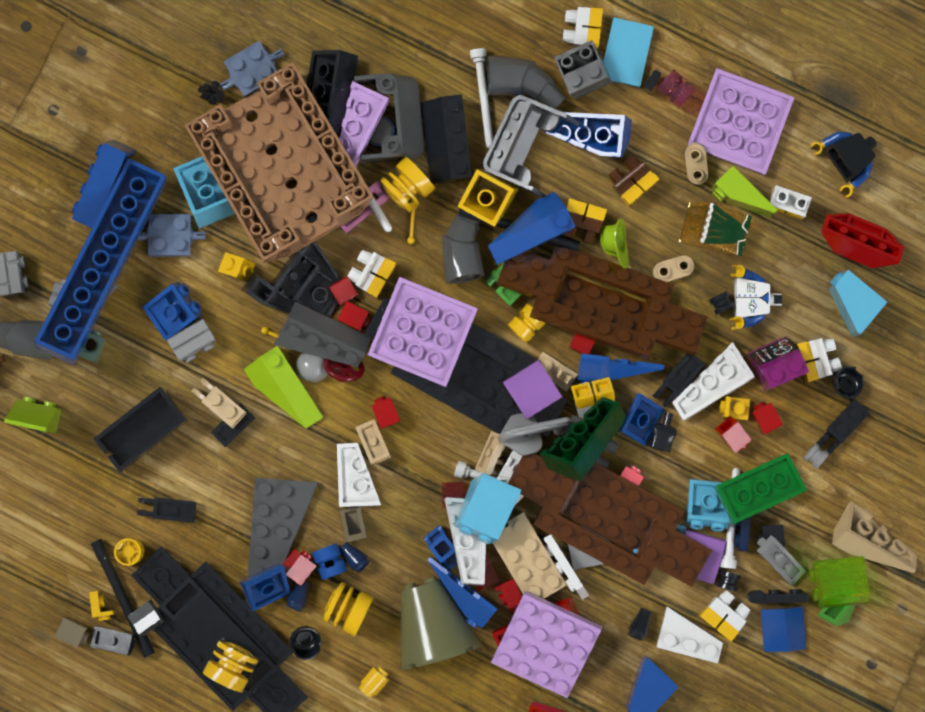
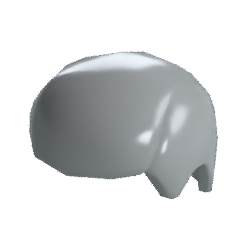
M302 353L296 361V372L301 378L312 383L324 380L328 375L323 365L325 358Z

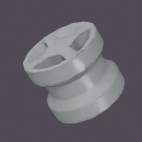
M815 443L807 451L803 459L810 461L812 466L817 469L829 453L826 450H821L819 444Z

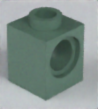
M95 330L91 331L79 355L80 357L98 363L106 339L101 338L102 333ZM94 339L96 341V348L89 351L86 344L89 340Z

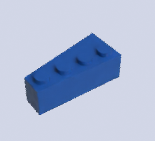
M114 139L99 145L95 154L98 156L96 162L91 164L87 173L90 175L87 183H83L80 189L81 198L79 202H75L72 208V213H74L73 220L93 228L128 156H133L136 151L135 149Z

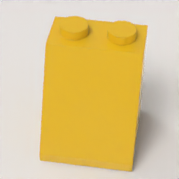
M477 169L457 207L495 227L510 207L519 188L490 174L485 169Z

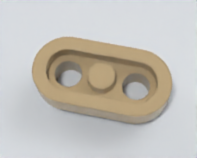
M692 142L685 150L687 176L693 184H702L707 180L709 174L706 148L699 142ZM697 151L699 156L693 157L691 153ZM696 171H699L702 175L700 177H696L694 173Z
M679 256L659 262L653 268V277L665 282L686 277L692 273L694 263L688 256ZM685 262L687 269H681L680 263ZM665 268L667 275H661L660 269Z

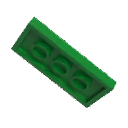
M788 453L714 487L733 525L807 491Z

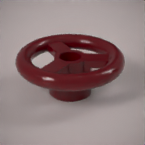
M325 359L323 364L326 373L339 382L356 381L365 372L362 360L358 365V372L352 369L351 365L340 362L339 364H330L332 360Z

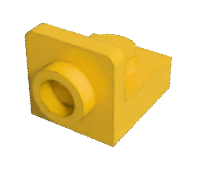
M725 396L724 401H720L719 413H723L722 418L731 416L734 419L748 420L750 399Z
M100 591L89 592L92 617H98V621L111 619L110 615H114L115 610L102 611V607H105L104 594L101 595Z

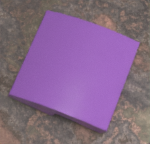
M539 360L503 382L525 419L530 418L562 398Z
M686 529L684 533L686 536L712 549L697 579L714 584L726 540Z

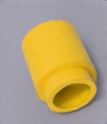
M373 666L362 679L359 689L370 698L374 695L377 696L389 681L387 678L389 674L382 667L375 668Z

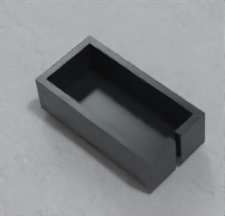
M159 387L93 439L105 454L113 453V455L108 456L109 460L119 472H123L189 420L165 389Z

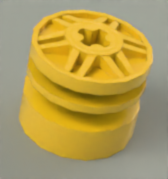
M405 157L396 165L400 175L397 177L392 172H389L387 174L393 182L390 183L383 177L380 183L383 185L387 195L399 207L410 213L413 208L408 201L411 200L418 206L419 201L415 195L418 193L426 198L435 190V187L424 173L409 158Z
M341 582L333 591L325 607L323 622L328 623L331 616H334L336 618L332 626L336 627L340 620H343L345 622L342 631L355 637L374 597L361 591L355 599L352 597L354 587L351 586L348 593L345 594L343 591L346 583Z
M219 640L217 646L224 650V652L219 650L213 651V654L220 660L219 662L209 660L203 674L229 689L242 693L249 679L241 673L242 671L252 673L254 669L246 663L256 665L259 659L253 656L250 651L235 643Z

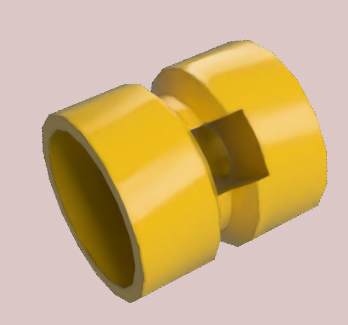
M526 304L519 312V317H514L507 325L525 343H528L535 335V330H540L545 322L530 317L533 307L529 304Z
M126 538L116 544L114 555L116 560L122 565H135L142 561L145 555V548L138 539Z

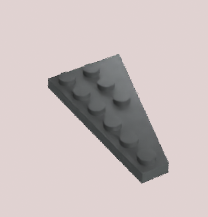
M255 478L247 578L275 564L282 565L285 562L319 482Z

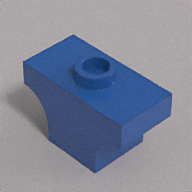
M439 525L423 539L438 561L450 571L458 565L454 543L443 527Z

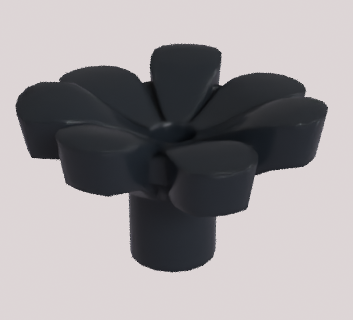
M212 81L211 85L204 83L203 86H200L198 88V92L202 93L200 98L203 100L208 99V103L214 105L215 101L222 103L224 92L218 89L220 86L219 82Z

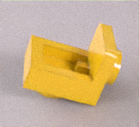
M225 252L218 272L247 282L253 274L255 263Z

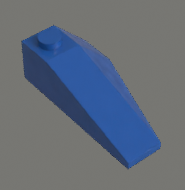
M581 354L577 381H581V384L589 382L592 387L591 381L610 377L612 381L661 371L664 369V365L639 361L631 362L626 359L610 360V357Z

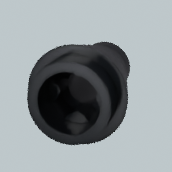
M640 608L638 614L628 627V635L643 641L648 635L652 612Z

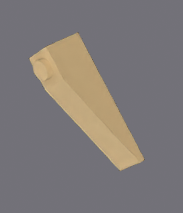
M852 501L849 502L834 529L832 544L848 554L914 573L916 571L917 555L901 540H894L886 532L888 529L884 525L880 527L873 521V515Z

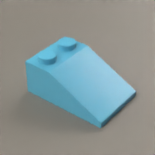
M202 156L173 168L198 228L235 214Z

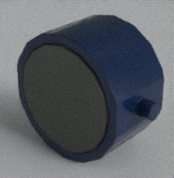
M385 116L381 117L368 143L373 148L382 149L383 140L388 136L395 135L394 125L390 119Z

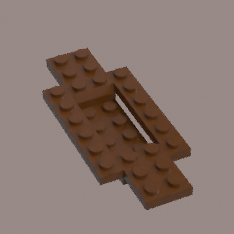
M557 245L554 247L550 260L524 252L505 261L496 284L536 299L530 314L531 318L647 360L651 356L655 342L695 356L708 318L702 314L668 303L674 284L629 268L624 269L621 265L585 252ZM568 271L641 296L647 300L644 302L567 273Z
M535 453L524 455L521 457L507 483L521 489V495L543 506L533 523L534 526L643 585L646 584L654 567L692 587L712 552V549L675 530L685 513L683 509L596 462L583 480L578 481L548 470L542 457Z

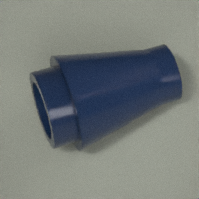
M348 542L340 548L341 554L352 571L355 570L359 573L369 564L368 556Z
M307 581L301 586L297 584L287 597L286 606L301 612L306 607L311 584Z

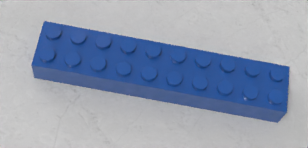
M127 159L34 341L35 348L73 366L75 365L166 184V175L132 159Z

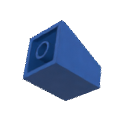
M646 655L641 658L626 702L627 712H656L678 688Z

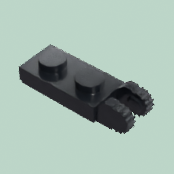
M686 353L652 396L656 399L668 387L672 393L662 404L664 407H667L675 396H678L705 363L697 356Z
M853 399L827 427L826 432L816 443L821 446L832 435L836 440L827 448V452L830 455L851 435L870 412L856 399Z
M138 497V502L142 504L151 503L154 506L153 512L137 510L136 515L149 516L153 519L195 523L197 502L156 497L154 499Z
M781 589L768 590V594H764L761 590H752L747 594V599L752 603L808 601V593H802V589H789V593H781Z

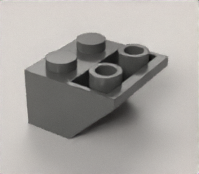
M593 40L554 57L568 92L575 100L613 83Z

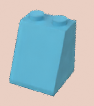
M849 270L845 272L840 271L829 282L832 284L829 291L850 334L853 337L861 335L887 301Z
M482 473L471 481L454 527L460 529L459 532L468 536L472 534L479 537L478 540L483 543H494L499 539L521 493V489Z

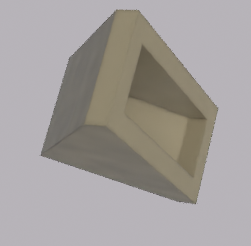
M361 506L340 510L346 542L367 538L368 534Z

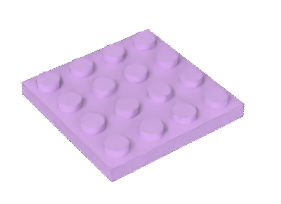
M716 68L687 146L692 142H699L706 148V154L765 176L794 97Z
M399 277L368 356L446 387L478 308Z
M525 591L491 663L568 698L602 630V626Z

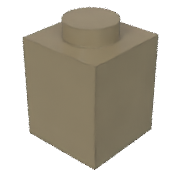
M64 617L54 637L78 648L81 644H86L90 633L87 632L89 627L69 617Z

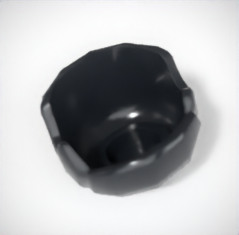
M854 366L843 367L835 373L832 379L834 391L844 399L857 397L861 394L864 387L863 375Z
M307 625L301 626L291 634L289 644L297 658L310 660L320 653L321 637L315 628Z

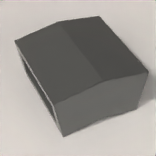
M149 600L127 616L138 634L143 636L165 621L152 600Z

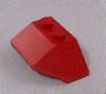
M839 213L834 215L827 214L821 229V233L832 251L836 254L870 268L900 263L905 246L899 243L896 237L884 227L850 213Z

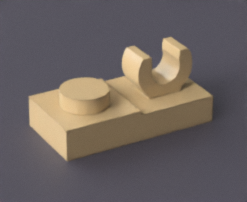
M542 352L538 360L541 361L542 366L553 383L567 392L578 374Z
M375 419L355 427L372 466L391 458Z
M491 431L475 470L489 476L491 474H499L494 471L495 464L503 465V462L498 460L506 447L498 440L500 434Z

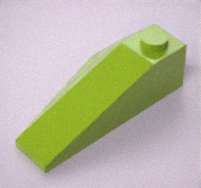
M278 346L260 356L244 369L255 388L304 428L307 429L324 418Z

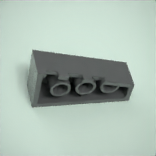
M295 302L278 332L274 345L358 367L366 354L371 338Z

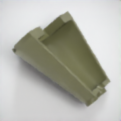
M436 577L425 579L424 584L416 586V583L403 586L400 613L401 670L435 663L464 654L468 650L472 651L482 647L479 638L470 624L466 622L465 616L441 579L436 580Z

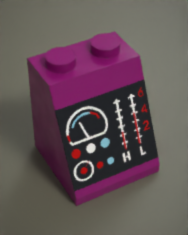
M786 336L747 353L764 391L809 372L801 352Z

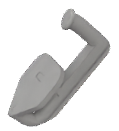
M522 413L512 415L501 431L498 440L521 456L534 454L542 447L540 433L553 430L555 435L560 436L571 424V419L563 417L537 423L534 416L525 419Z

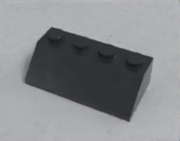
M342 50L312 51L307 87L337 137H340L342 121L345 118L347 100L350 97L351 84L356 73L358 56Z
M462 94L421 102L431 183L436 185L472 180Z

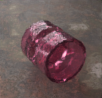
M675 69L657 88V91L664 97L669 96L670 102L678 109L696 90V87L689 81L684 82L683 76Z

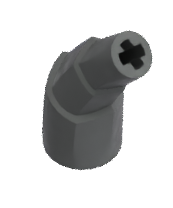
M487 56L486 82L488 95L523 96L526 94L538 101L541 100L545 105L554 109L565 99L563 93L554 84V80L539 68L535 61L505 56Z
M457 214L446 234L442 236L446 284L465 283L485 275L479 242L476 240L480 221L464 218Z
M0 321L1 348L12 351L13 354L50 361L52 355L35 348L34 344L45 321Z

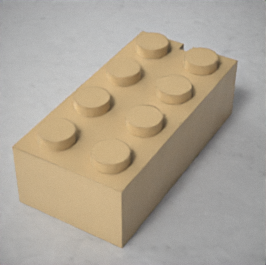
M524 512L507 521L509 526L504 527L499 539L493 545L521 592L524 594L527 591L544 599L565 587L564 579Z

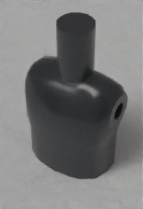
M665 412L663 423L654 424L649 447L670 453L672 443L677 434V430L670 426L673 418L672 413Z

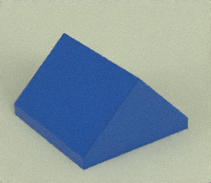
M638 393L626 413L627 418L618 432L646 446L652 435L654 424L660 421L665 409Z
M275 564L239 581L252 611L291 593L285 569L281 564Z
M803 607L761 609L764 652H789L806 649Z

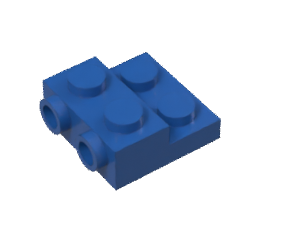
M172 283L142 307L165 341L203 316L200 312L202 310L201 305L195 300L192 301L188 295L190 290L184 283Z

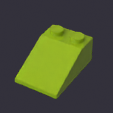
M734 166L711 188L714 191L712 195L720 202L723 200L727 204L769 218L777 211Z
M24 397L23 400H16L5 417L4 423L56 433L61 409L56 408V403L44 401V405L36 404V399Z

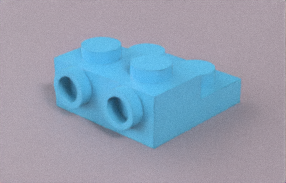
M690 479L686 524L690 525L692 529H702L703 526L711 527L713 531L720 532L724 528H728L730 518L714 489L721 482Z

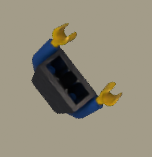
M835 132L824 138L823 142L811 144L810 148L816 145L820 147V151L814 153L815 156L820 155L823 148L826 147L825 153L846 183L851 182L849 185H843L839 189L840 192L845 187L849 188V194L845 197L851 196L852 189L858 188L869 178L873 167L872 160L876 157L872 149L877 146V143L873 137L869 136L864 139L860 133L853 135L850 132Z

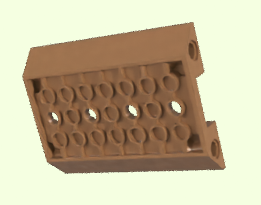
M293 62L257 82L260 89L226 109H223L221 104L184 125L263 262L289 257L359 216L374 199ZM256 113L258 117L255 121H247L249 114ZM271 146L277 147V152L274 155L267 154V150ZM290 180L297 181V186L293 189L286 187ZM310 214L317 215V220L313 223L306 221L307 216Z

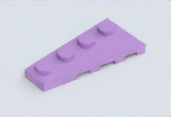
M352 81L339 140L356 167L390 99Z

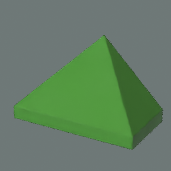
M841 585L819 612L818 617L834 626L848 623L859 599V594Z

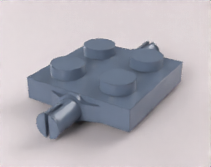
M260 41L223 61L229 70L230 78L219 84L224 91L235 85L240 89L245 98L260 89L257 82L277 71L274 62L285 55L281 48L269 54L263 48Z
M150 214L147 232H141L138 240H147L149 257H191L193 240H206V231L193 232L191 214Z

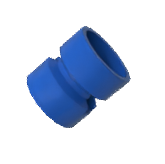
M337 543L312 552L315 563L320 565L318 571L322 580L347 571L344 560L339 558L341 552ZM333 559L334 566L328 568L326 562Z

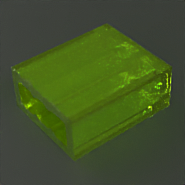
M864 556L813 561L812 569H809L810 582L814 581L815 588H812L813 601H817L818 608L869 603L870 589Z

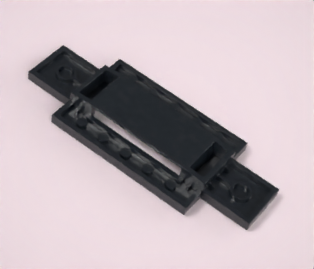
M383 299L364 335L374 340L390 300ZM472 323L446 387L395 366L390 372L399 379L500 434L512 415L522 413L503 382L538 359ZM560 398L534 414L536 422L558 419L568 400ZM550 431L542 432L540 434L547 437Z
M161 546L131 575L160 605L158 610L165 621L153 630L232 711L247 697L262 712H293L308 698L279 667L293 653L291 648L255 611H252L251 607L207 561L190 575ZM219 640L235 643L247 649L253 656L259 659L256 665L246 663L254 670L252 673L242 671L241 674L249 679L242 693L229 689L203 674L209 660L217 662L220 660L213 654V651L219 650L224 652V650L217 646Z

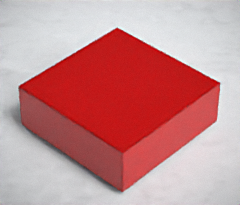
M347 276L329 286L338 305H342L358 295Z

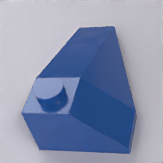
M564 112L580 122L579 125L576 126L560 119L558 126L554 130L544 131L549 135L597 155L622 157L630 142L632 119L625 115Z
M552 192L534 201L488 245V248L498 265L575 228V225L566 206L557 194Z
M430 556L428 562L464 615L468 617L466 622L475 629L477 626L482 628L496 612L497 607L467 584H462L461 579Z

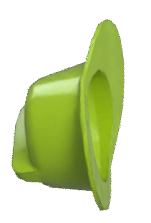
M620 218L616 224L601 227L600 243L602 249L608 255L618 257L620 265L626 269L629 263L626 227L624 220Z

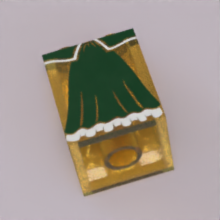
M689 202L679 242L729 256H742L746 247L747 233L751 228L752 216L712 202Z

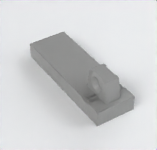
M770 536L767 540L762 537L757 542L760 546L757 552L791 586L806 572L773 536Z

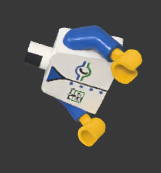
M732 265V267L736 268L737 272L736 274H730V276L740 278H736L734 282V317L730 318V320H734L736 326L731 327V330L753 327L763 321L766 315L770 313V306L782 305V294L770 293V284L766 283V280L754 271L745 269L742 265Z

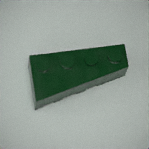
M602 397L583 414L584 418L580 422H574L569 427L570 431L562 438L559 436L553 441L554 445L549 450L545 449L540 455L547 469L582 481L627 418L619 402Z

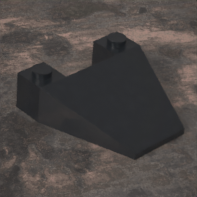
M314 241L292 254L271 284L253 273L241 290L257 302L271 308L289 313L294 303L297 302L329 318L338 306L329 286L341 278Z

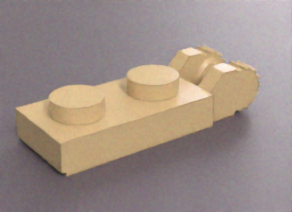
M202 378L200 382L203 386L209 388L211 392L206 397L196 388H193L192 392L202 400L203 404L231 428H234L246 415V412L216 386L213 387Z

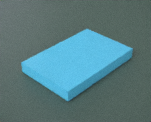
M613 17L603 60L612 82L640 88L654 26Z

